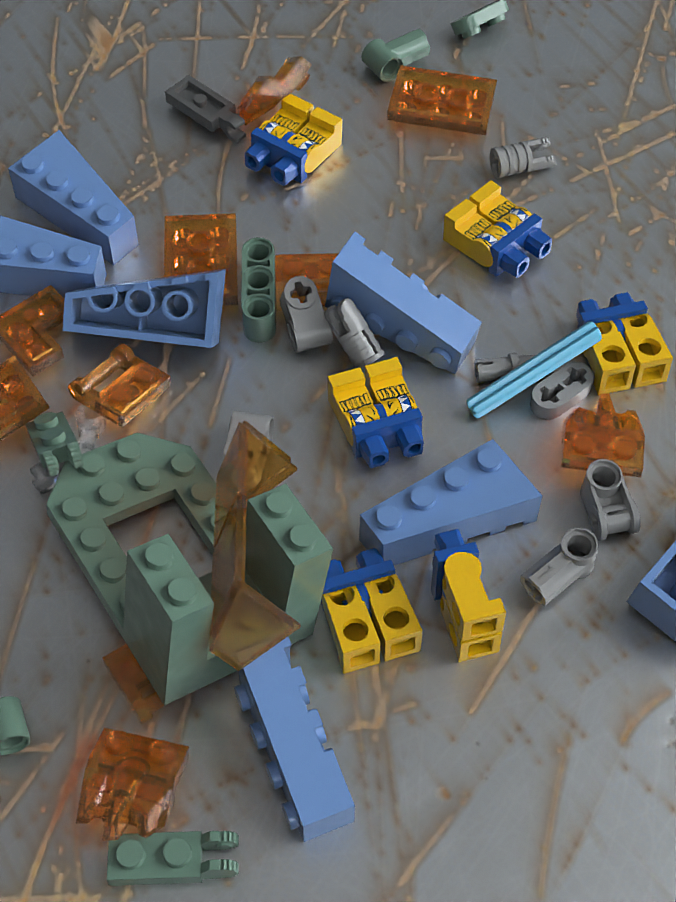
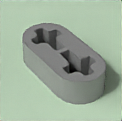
M570 362L539 382L533 388L530 408L534 415L545 420L555 419L590 394L594 379L591 368L581 362ZM569 378L574 381L570 385H568ZM554 396H556L555 403L550 401ZM542 397H543L545 400H548V401L542 402L541 399H542Z

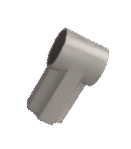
M580 527L566 531L559 545L521 575L520 582L527 594L536 603L539 602L545 606L576 579H583L589 576L594 569L599 546L596 536L588 529ZM570 551H582L586 556L577 557L572 555Z

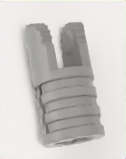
M549 137L523 141L518 144H511L510 146L505 145L500 148H491L489 160L495 178L498 179L504 176H511L512 174H521V172L527 173L557 166L555 156L550 155L534 159L532 156V152L541 151L550 146Z
M346 298L341 300L338 306H330L325 310V318L337 337L338 342L343 346V350L347 353L350 362L353 363L354 368L360 367L362 369L385 354L361 312L354 304V301Z

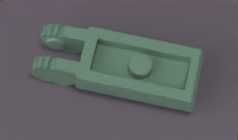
M63 411L59 413H43L37 416L34 421L25 424L42 467L47 468L50 477L58 475V463L70 460L75 468L84 466L78 441Z
M201 831L109 834L108 885L202 883V879L235 877V875L239 874V863L237 861L211 859L202 862L203 851L228 850L238 847L239 835L234 833V831H209L204 834Z

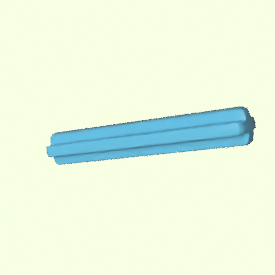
M592 321L580 326L468 398L466 404L469 411L475 418H481L601 341L602 336L599 328Z

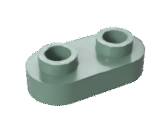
M497 0L450 24L455 36L462 34L463 39L481 32L479 25L487 22L489 27L505 20L504 13L509 11L506 0Z

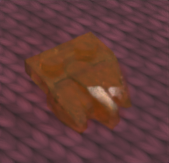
M302 56L288 57L274 78L271 76H258L237 108L240 109L237 114L245 120L244 125L250 124L269 112L284 97L291 94L294 89L297 91L301 90L310 77L307 71L312 64Z
M609 393L600 394L594 412L581 407L575 408L563 420L561 467L587 471L588 466L593 461L607 459L616 463L624 476L641 478L644 464L645 434L636 411L627 410L625 413H616Z
M104 727L85 768L77 808L76 824H88L95 818H101L104 822L102 841L119 840L128 825L136 826L139 835L144 838L165 827L175 803L176 787L189 760V746Z

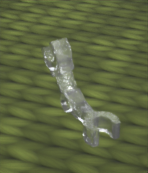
M79 406L75 412L80 437L78 444L81 454L95 449L96 438H100L107 425L104 407H99L98 416L94 419L85 418L84 406ZM41 462L30 468V472L36 478L32 483L40 494L47 493L54 488L59 474L50 477L47 468H43ZM64 462L58 463V464H59V469H58V470H59V474H60L61 469H62V467H63V465H64Z

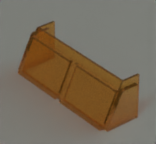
M247 421L238 423L217 474L211 599L214 602L211 630L209 632V651L237 671H240L301 627L299 622L245 583L247 501L250 498L274 489L297 471V467L291 463V457Z

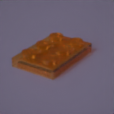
M400 65L387 110V120L486 135L497 80Z
M236 213L165 216L164 277L226 269L223 305H238Z

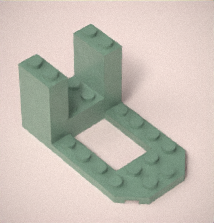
M134 433L83 453L81 457L84 466L75 468L70 460L64 462L46 504L47 515L164 706L238 671L236 648L285 630L291 644L313 635L333 547L287 484L248 499L245 521L243 522L191 446L141 433ZM175 499L221 568L198 578L169 533L128 550L126 556L107 526Z

